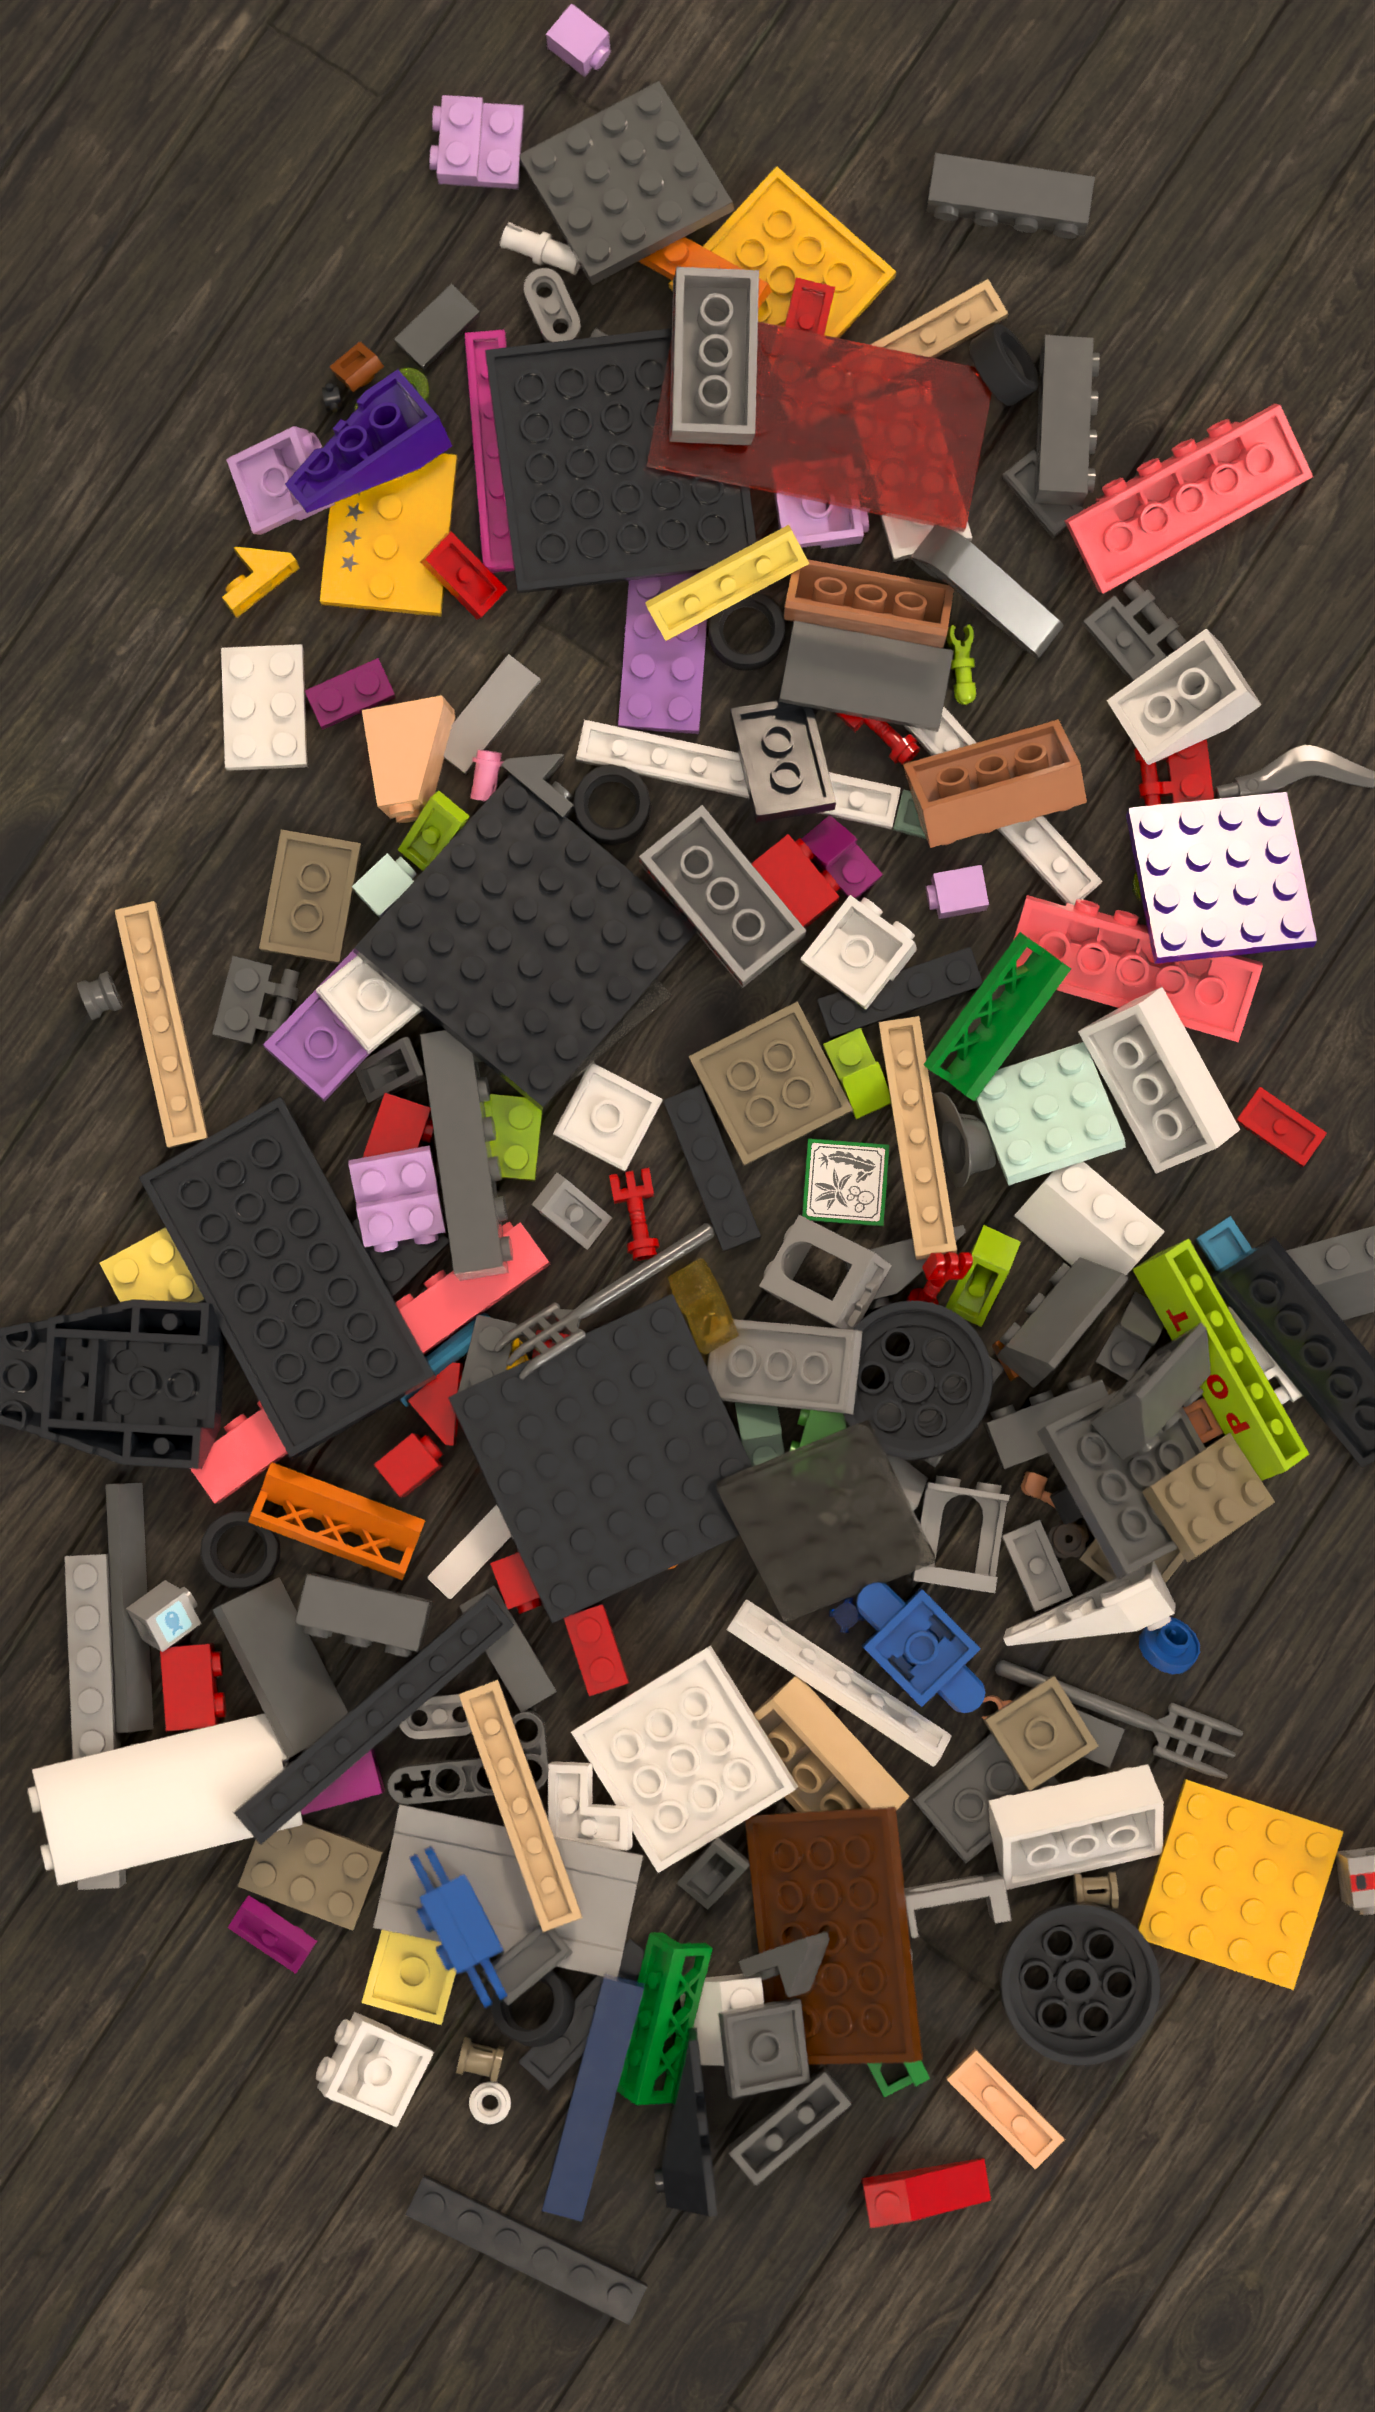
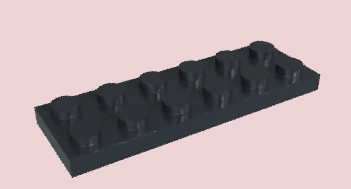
M1272 1236L1214 1272L1211 1279L1220 1295L1359 1465L1363 1468L1374 1462L1375 1360L1277 1239Z

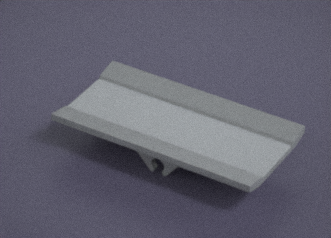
M399 1804L373 1928L441 1942L435 1930L430 1933L426 1931L416 1909L423 1906L419 1897L427 1892L409 1858L417 1853L434 1888L442 1886L424 1851L425 1848L431 1845L450 1881L463 1874L467 1876L504 1949V1952L500 1953V1955L506 1953L540 1925L505 1826ZM554 1837L582 1914V1918L554 1928L573 1951L557 1967L604 1976L606 1973L618 1977L643 1855Z

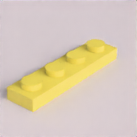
M787 525L645 603L665 641L801 569L808 565L809 562L791 527Z

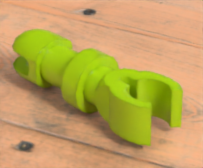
M970 624L966 625L963 628L965 640L961 642L954 635L956 627L951 625L948 627L946 640L954 655V660L951 661V670H955L956 675L954 694L958 703L966 705L974 701L976 697L975 682H972L971 668L975 667L974 658H970L974 632Z

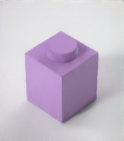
M572 3L546 33L548 49L584 77L592 68L598 70L605 63L611 52L608 49L610 47L609 32Z
M982 865L934 873L931 879L932 885L926 886L929 909H937L938 919L986 911L989 906Z

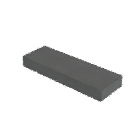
M494 1585L459 1607L462 1613H464L485 1594H489L514 1624L509 1631L485 1650L520 1712H523L556 1693L557 1690Z

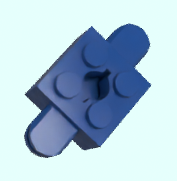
M873 1582L864 1586L857 1596V1609L877 1631L862 1647L921 1707L938 1693L955 1711L968 1713L979 1708L984 1701L985 1688L982 1681L965 1665L980 1650L973 1640L923 1589H919L905 1603L884 1583Z
M431 1845L425 1848L424 1851L442 1886L435 1889L417 1853L410 1856V1861L427 1892L419 1897L423 1906L416 1909L426 1931L429 1933L434 1930L436 1931L442 1944L435 1947L445 1969L449 1971L455 1968L457 1974L467 1972L484 2007L487 2008L493 2003L475 1966L482 1964L499 1999L506 1998L508 1995L490 1961V1958L504 1952V1949L467 1876L463 1874L450 1881Z

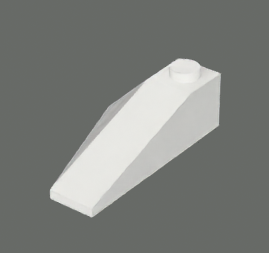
M1153 1561L1119 1580L1115 1578L1006 1629L1003 1639L1007 1646L1132 1632L1147 1627L1149 1631H1153L1171 1621L1170 1615L1175 1614L1176 1604Z

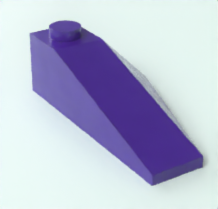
M399 369L366 390L356 401L359 407L347 421L341 419L333 428L335 434L323 448L315 449L285 483L288 491L306 513L418 470L452 447L439 416Z

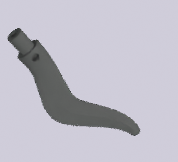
M1302 745L1290 749L1257 772L1234 777L1233 783L1215 786L1216 799L1269 794L1309 776H1321L1346 784L1375 788V771L1318 746Z

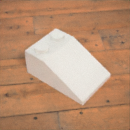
M1207 629L1203 630L1107 700L1148 765L1229 729L1261 706V703L1223 645Z

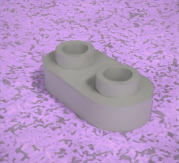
M540 268L531 272L524 283V294L544 340L549 343L578 339L581 332L580 318L560 275L548 268ZM542 287H548L552 293L547 298H541L537 295L538 290ZM558 323H564L568 326V330L563 334H557L553 328Z
M459 1694L432 1696L417 1710H422L427 1714L428 1719L425 1725H416L412 1719L413 1714L399 1725L403 1733L413 1739L463 1736L472 1732L468 1720L458 1722L453 1716V1711L456 1707H463Z

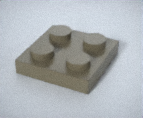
M1055 1676L1049 1677L983 1720L1027 1791L1037 1787L1099 1747Z

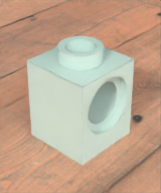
M387 853L352 888L363 902L381 918L414 882L412 878L417 873L401 856L394 861Z

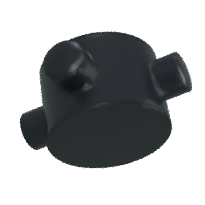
M327 383L325 387H322L326 410L336 413L339 409H342L338 384Z

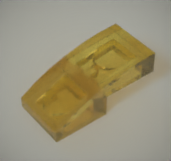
M699 1258L668 1276L672 1293L681 1312L687 1316L694 1341L700 1352L706 1355L739 1336L726 1300L705 1260Z

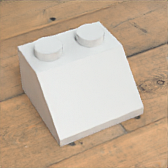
M760 1973L746 1977L743 1974L705 1978L693 2028L697 2027L701 2065L724 2066L719 2012L764 2004ZM684 1993L680 1996L681 2008L684 2006L686 1998Z

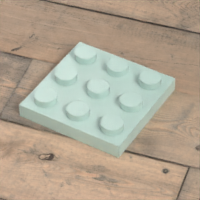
M1084 1042L998 1069L975 1100L984 1124L988 1129L992 1145L1008 1186L1126 1148L1125 1138Z

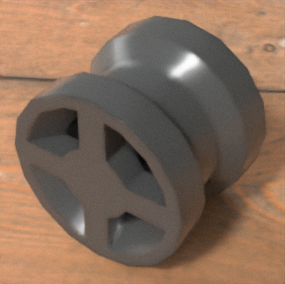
M108 971L99 974L98 979L92 982L83 980L77 983L82 1001L92 1020L99 1018L102 1012L108 1009L117 1011L123 1008L116 986Z

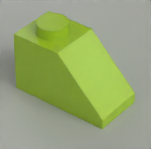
M983 1225L970 1252L973 1258L972 1266L963 1280H957L945 1308L952 1310L963 1319L982 1327L1010 1271L1021 1242Z

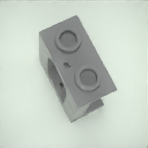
M799 1215L795 1223L786 1231L783 1244L774 1260L766 1267L764 1278L759 1286L777 1299H783L837 1329L853 1330L862 1320L892 1265L876 1253ZM812 1245L852 1265L833 1300L793 1281Z
M936 1476V1483L927 1482L925 1487L911 1580L995 1593L997 1584L996 1571L1005 1511L1010 1495L1000 1494V1485L977 1482L976 1490L961 1488V1479ZM958 1495H967L974 1498L982 1509L983 1520L975 1573L934 1567L942 1513L945 1504L951 1498Z
M999 1872L904 1888L908 1928L912 1938L918 1937L914 1915L915 1909L986 1897L989 1916L994 1923L1011 1921L1005 1882Z

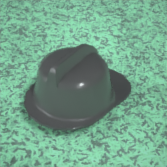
M936 1092L932 1099L940 1148L943 1153L947 1175L955 1187H964L970 1175L989 1170L995 1166L994 1147L988 1129L982 1120L974 1115L959 1114L955 1104L948 1095L943 1092Z

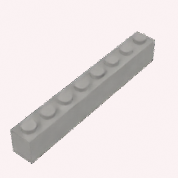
M109 1554L65 1556L73 1760L121 1748L120 1733H117ZM126 1869L78 1880V1890L120 1888L126 1884Z

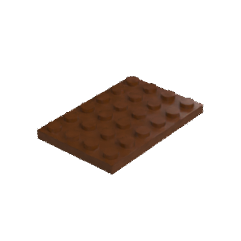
M896 1806L755 1814L745 1820L759 1954L820 1933L827 1932L829 1936V1943L813 1985L808 1992L788 1997L780 1975L762 1980L764 2004L790 1998L801 2000L808 2065L909 2063L922 2060Z

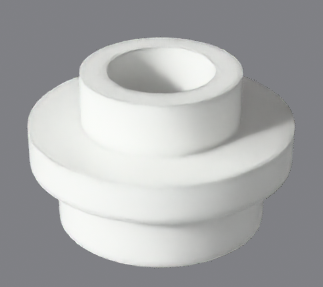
M492 2081L479 2084L473 2090L469 2099L472 2115L478 2121L485 2124H495L503 2120L511 2106L510 2095L506 2088ZM487 2095H493L498 2100V2106L494 2109H487L483 2106L482 2099Z

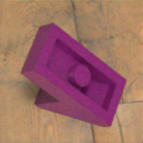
M831 815L826 817L802 838L815 857L813 859L823 870H827L832 875L847 898L851 895L857 899L883 876L881 871L857 845L858 839Z

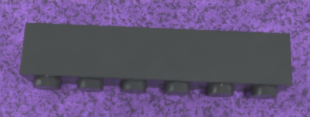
M446 1030L420 1034L454 1275L460 1281L509 1273L507 1261L514 1260L510 1236H503L501 1221L508 1220L504 1196L498 1197L496 1181L502 1180V1172L498 1156L492 1157L490 1141L496 1140V1131L493 1117H486L484 1102L490 1101V1089L487 1077H480L478 1062H482V1060Z

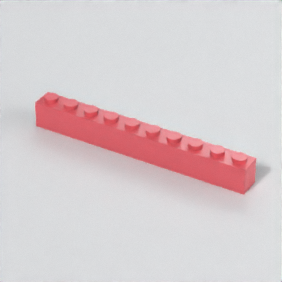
M510 1222L502 1226L503 1236H510L514 1260L507 1261L509 1273L460 1281L454 1275V1270L448 1275L444 1270H441L424 1283L427 1290L419 1296L413 1298L411 1294H408L396 1302L424 1355L469 1324L477 1315L487 1311L550 1265V1262L521 1222L514 1227ZM260 1401L257 1403L260 1407L258 1412L248 1419L243 1413L224 1427L227 1434L213 1443L202 1469H190L214 1503L222 1502L268 1469L271 1462L276 1463L288 1454Z

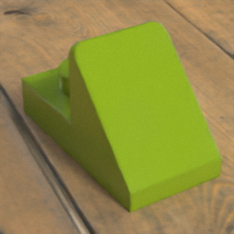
M437 791L428 800L398 848V851L424 871L462 829L470 816L443 793Z
M861 1028L823 1044L837 1079L853 1109L852 1112L855 1119L891 1104L889 1089L880 1064L875 1061Z

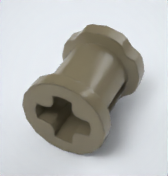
M1115 1871L1101 1877L1082 1878L1081 1874L1073 1875L1074 1902L1095 1903L1101 1906L1109 1905L1111 1909H1118V1884ZM1087 1890H1105L1104 1893L1087 1894Z
M464 2037L456 2074L462 2075L466 2071L487 2076L490 2078V2081L497 2082L505 2047L500 2045L497 2048L472 2043L471 2038Z

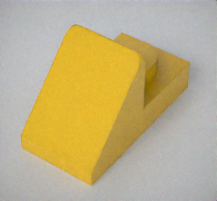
M234 547L238 557L252 573L248 577L241 575L234 579L226 587L227 593L222 597L226 606L236 618L299 569L297 561L291 553Z

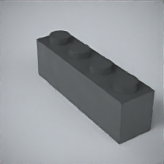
M935 153L926 212L934 213L936 218L945 221H955L958 217L974 219V223L985 227H994L1001 223L1014 225L1013 228L1020 232L1033 233L1037 229L1053 231V234L1060 238L1073 239L1077 235H1085L1095 177Z
M1045 335L1040 348L1034 503L1082 506L1087 493H1093L1095 468H1089V454H1095L1097 430L1090 429L1091 415L1096 416L1098 391H1092V377H1098L1100 354L1093 352L1094 338Z

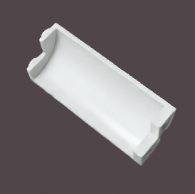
M265 1713L32 1769L35 1787L28 1788L33 1813L41 1811L48 1844L40 1847L46 1871L54 1869L57 1884L61 1885L253 1837L233 1812L289 1764V1758H287ZM301 1811L278 1831L303 1825Z

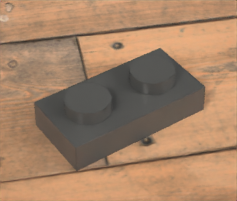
M477 1315L458 1392L508 1370L506 1361L512 1354L515 1340L507 1344L499 1352H495L494 1347L507 1332L518 1326V1324Z

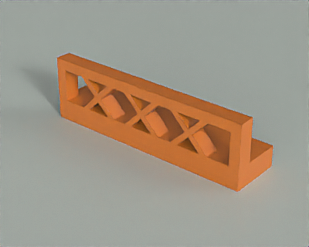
M271 1462L248 1522L403 1580L425 1520ZM266 1500L283 1506L287 1515L275 1518L261 1511ZM310 1517L318 1519L326 1530L317 1533L305 1528L301 1520ZM347 1532L355 1533L361 1537L364 1544L357 1547L349 1546L343 1542L340 1535ZM389 1546L404 1552L400 1565L383 1559L378 1549Z

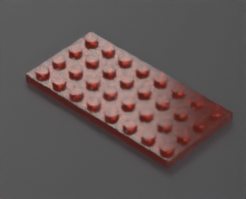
M758 322L755 436L751 445L669 442L671 337L646 467L932 526L939 525L951 530L965 531L992 394L975 367Z

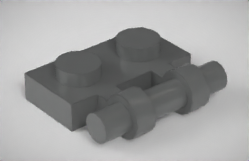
M1135 580L1123 589L1124 593L1132 601L1129 605L1124 607L1114 595L1082 623L1131 682L1167 657L1157 646L1165 640L1174 651L1187 642L1177 630L1180 626L1172 617L1168 619L1154 603L1156 598L1149 590L1144 591ZM1140 613L1155 628L1149 635L1134 619Z
M232 956L212 1034L216 1037L254 1045L257 1030L268 1033L267 1041L288 1019L292 1002L297 1001L300 989L296 988L300 973L284 969L281 983L270 982L274 968L272 965ZM266 995L277 997L271 1019L261 1017Z

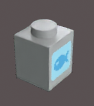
M166 1580L126 1608L142 1640L161 1652L201 1624L194 1610L197 1607V1602L193 1595L185 1587L178 1588Z

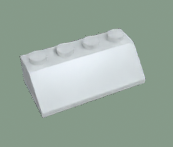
M1163 987L1128 1002L1078 1031L1155 1173L1218 1148L1240 1130Z
M1149 1765L1134 1768L1128 1767L1108 1774L1084 1777L1073 1782L1045 1786L1038 1790L1016 1795H1005L999 1799L990 1800L989 1827L999 1873L1004 1878L1006 1890L1160 1855L1163 1851V1800Z

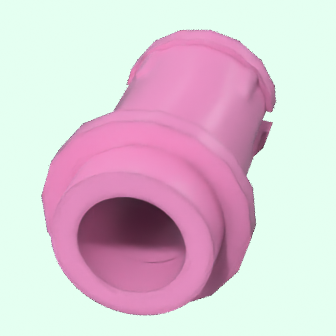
M477 750V757H472V762H475L476 765L470 795L471 799L487 801L497 790L500 766L504 762L501 761L502 753Z

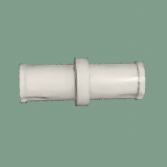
M511 222L505 227L500 242L502 248L532 258L533 263L542 265L545 262L571 272L574 275L579 271L580 264L569 245L553 240L551 234L542 232L540 235L518 227Z

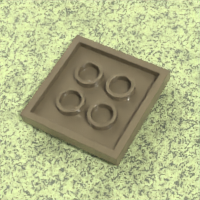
M798 1001L689 1056V1060L743 1166L853 1111Z

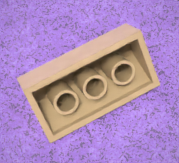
M796 1675L753 1713L798 1785L796 1790L785 1796L797 1812L896 1806L897 1811L909 1798V1795L808 1684Z

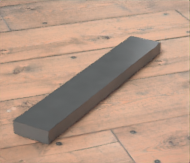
M143 1483L106 1484L117 1733L152 1730L154 1728L150 1644L142 1640L126 1610L127 1607L147 1594Z

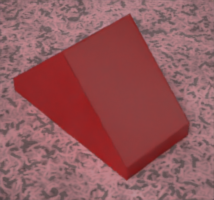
M451 1363L436 1376V1379L427 1383L408 1400L445 1445H457L459 1421L448 1397L459 1391L463 1374V1364Z

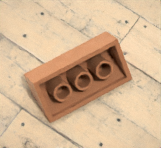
M808 560V565L791 574L784 609V620L806 622L932 647H944L954 589L950 585Z
M1059 719L903 764L920 825L930 848L948 845L956 840L980 833H989L995 829L1015 823L1028 822L1039 816L1057 811H1066L1074 806L1087 803L1081 765Z

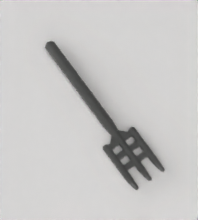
M709 1223L703 1224L589 1297L574 1310L560 1309L558 1303H552L507 1332L496 1344L494 1351L499 1352L507 1344L523 1335L527 1342L519 1346L506 1361V1364L511 1366L520 1357L533 1349L540 1353L519 1374V1378L523 1380L532 1371L586 1337L584 1330L579 1329L581 1320L595 1314L715 1236L714 1227ZM553 1316L558 1322L551 1325L546 1319ZM538 1325L542 1332L536 1335L531 1329ZM564 1329L570 1334L565 1339L559 1334ZM551 1339L555 1345L548 1348L544 1342Z
M1000 1660L995 1666L997 1675L1030 1688H1034L1049 1678L1005 1660ZM1058 1680L1071 1703L1131 1726L1153 1731L1158 1742L1152 1750L1153 1755L1209 1776L1227 1779V1773L1201 1762L1204 1750L1234 1758L1235 1752L1208 1739L1212 1729L1241 1737L1243 1736V1731L1175 1703L1169 1704L1168 1715L1155 1719L1141 1711ZM1177 1716L1186 1718L1183 1730L1174 1727ZM1195 1722L1204 1725L1200 1737L1191 1734ZM1170 1737L1179 1740L1175 1752L1166 1749ZM1187 1743L1196 1746L1192 1758L1183 1755Z

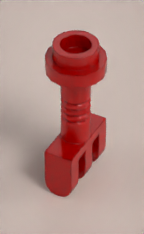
M836 713L854 732L865 723L892 749L889 758L894 763L900 762L902 765L909 763L920 751V747L916 744L917 739L912 734L903 738L887 722Z
M649 1168L641 1169V1179L644 1185L639 1186L635 1184L633 1171L625 1172L628 1188L620 1189L618 1175L611 1174L609 1178L614 1204L627 1202L628 1213H630L629 1217L634 1241L626 1244L627 1253L632 1254L634 1261L648 1260L657 1254L656 1249L660 1247L657 1238L649 1237L643 1205L644 1198L654 1197Z
M941 1252L931 1253L922 1266L928 1280L923 1289H913L907 1296L906 1301H924L939 1305L936 1297L948 1280H963L973 1263L971 1253L961 1252L958 1255L955 1252H947L944 1255Z

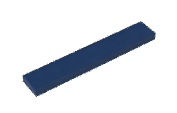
M604 1974L542 2208L543 2212L581 2222L583 2220L642 1999L644 1983Z

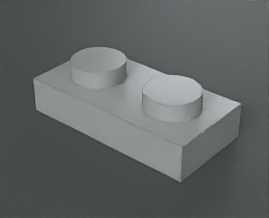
M1040 1520L1002 1535V1539L1034 1612L1073 1596Z

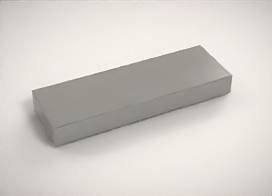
M508 654L452 724L444 759L466 775L475 764V762H472V757H477V750H486L541 682L540 678Z

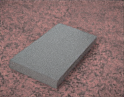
M713 1317L707 1369L722 1401L853 1414L862 1331Z

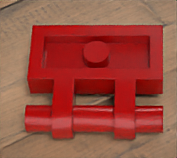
M1207 739L1159 760L1167 761L1169 781L1158 782L1156 762L1148 765L1138 749H1134L1135 761L1140 763L1142 776L1139 793L1140 798L1145 800V806L1161 805L1160 797L1171 796L1172 804L1214 799Z

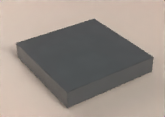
M790 1998L718 2013L728 2096L736 2098L810 2083L800 1999Z

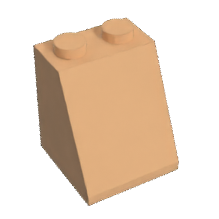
M442 695L362 710L377 807L390 819L396 818L397 823L416 821L430 797L436 792L444 762L446 745L452 724L455 721L454 709Z

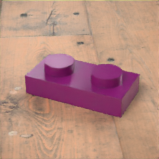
M379 658L305 690L322 730L360 714L362 710L373 708L396 698Z
M249 1895L228 1926V1929L295 1974L317 1942L307 1935L304 1930L292 1925L273 1912L267 1905L258 1902Z

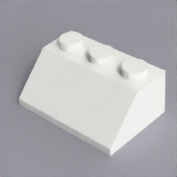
M1084 1161L1052 1171L1014 1215L1015 1218L1071 1266L1081 1257L1121 1272L1125 1276L1165 1232Z

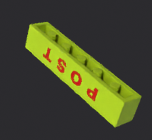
M1186 1239L1153 1255L1133 1268L1136 1277L1172 1341L1200 1323L1207 1328L1211 1375L1200 1386L1203 1390L1202 1395L1224 1434L1230 1433L1260 1480L1262 1481L1283 1473L1308 1456L1309 1453L1191 1241Z

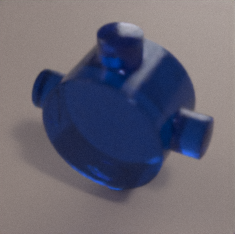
M845 1597L844 1603L837 1606L836 1609L829 1610V1617L835 1618L836 1622L841 1626L840 1632L849 1633V1627L854 1626L858 1621H864V1617L859 1613L856 1606L852 1604L853 1598Z

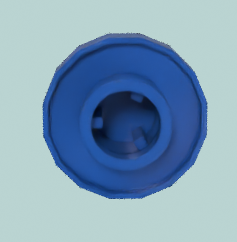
M1170 1617L1171 1621L1156 1630L1149 1631L1147 1627H1144L1139 1636V1647L1144 1658L1152 1666L1170 1674L1184 1673L1193 1666L1200 1654V1643L1196 1634L1187 1624Z

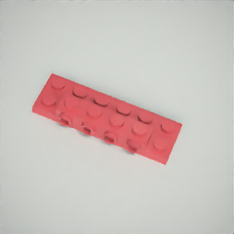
M1273 404L1241 423L1234 422L1231 424L1229 419L1212 425L1207 429L1209 434L1207 438L1198 443H1195L1194 439L1181 442L1172 448L1174 456L1160 463L1158 458L1145 462L1137 468L1139 475L1126 483L1124 478H1118L1102 487L1104 495L1095 499V504L1064 520L1098 592L1103 594L1313 477L1281 405Z
M1026 895L1014 939L1021 932L1071 968L1070 972L1056 989L1057 991L1120 1008L1136 998L1163 987L1184 1027L1239 1042L1261 974L1262 962L1234 955L1154 964L1148 928L1146 925L1138 923L1139 917L1137 915L1122 910H1116L1114 916L1098 912L1100 907L1098 904L1084 899H1076L1075 905L1066 903L1063 906ZM1026 948L1017 960L1016 967L1023 965L1033 951Z

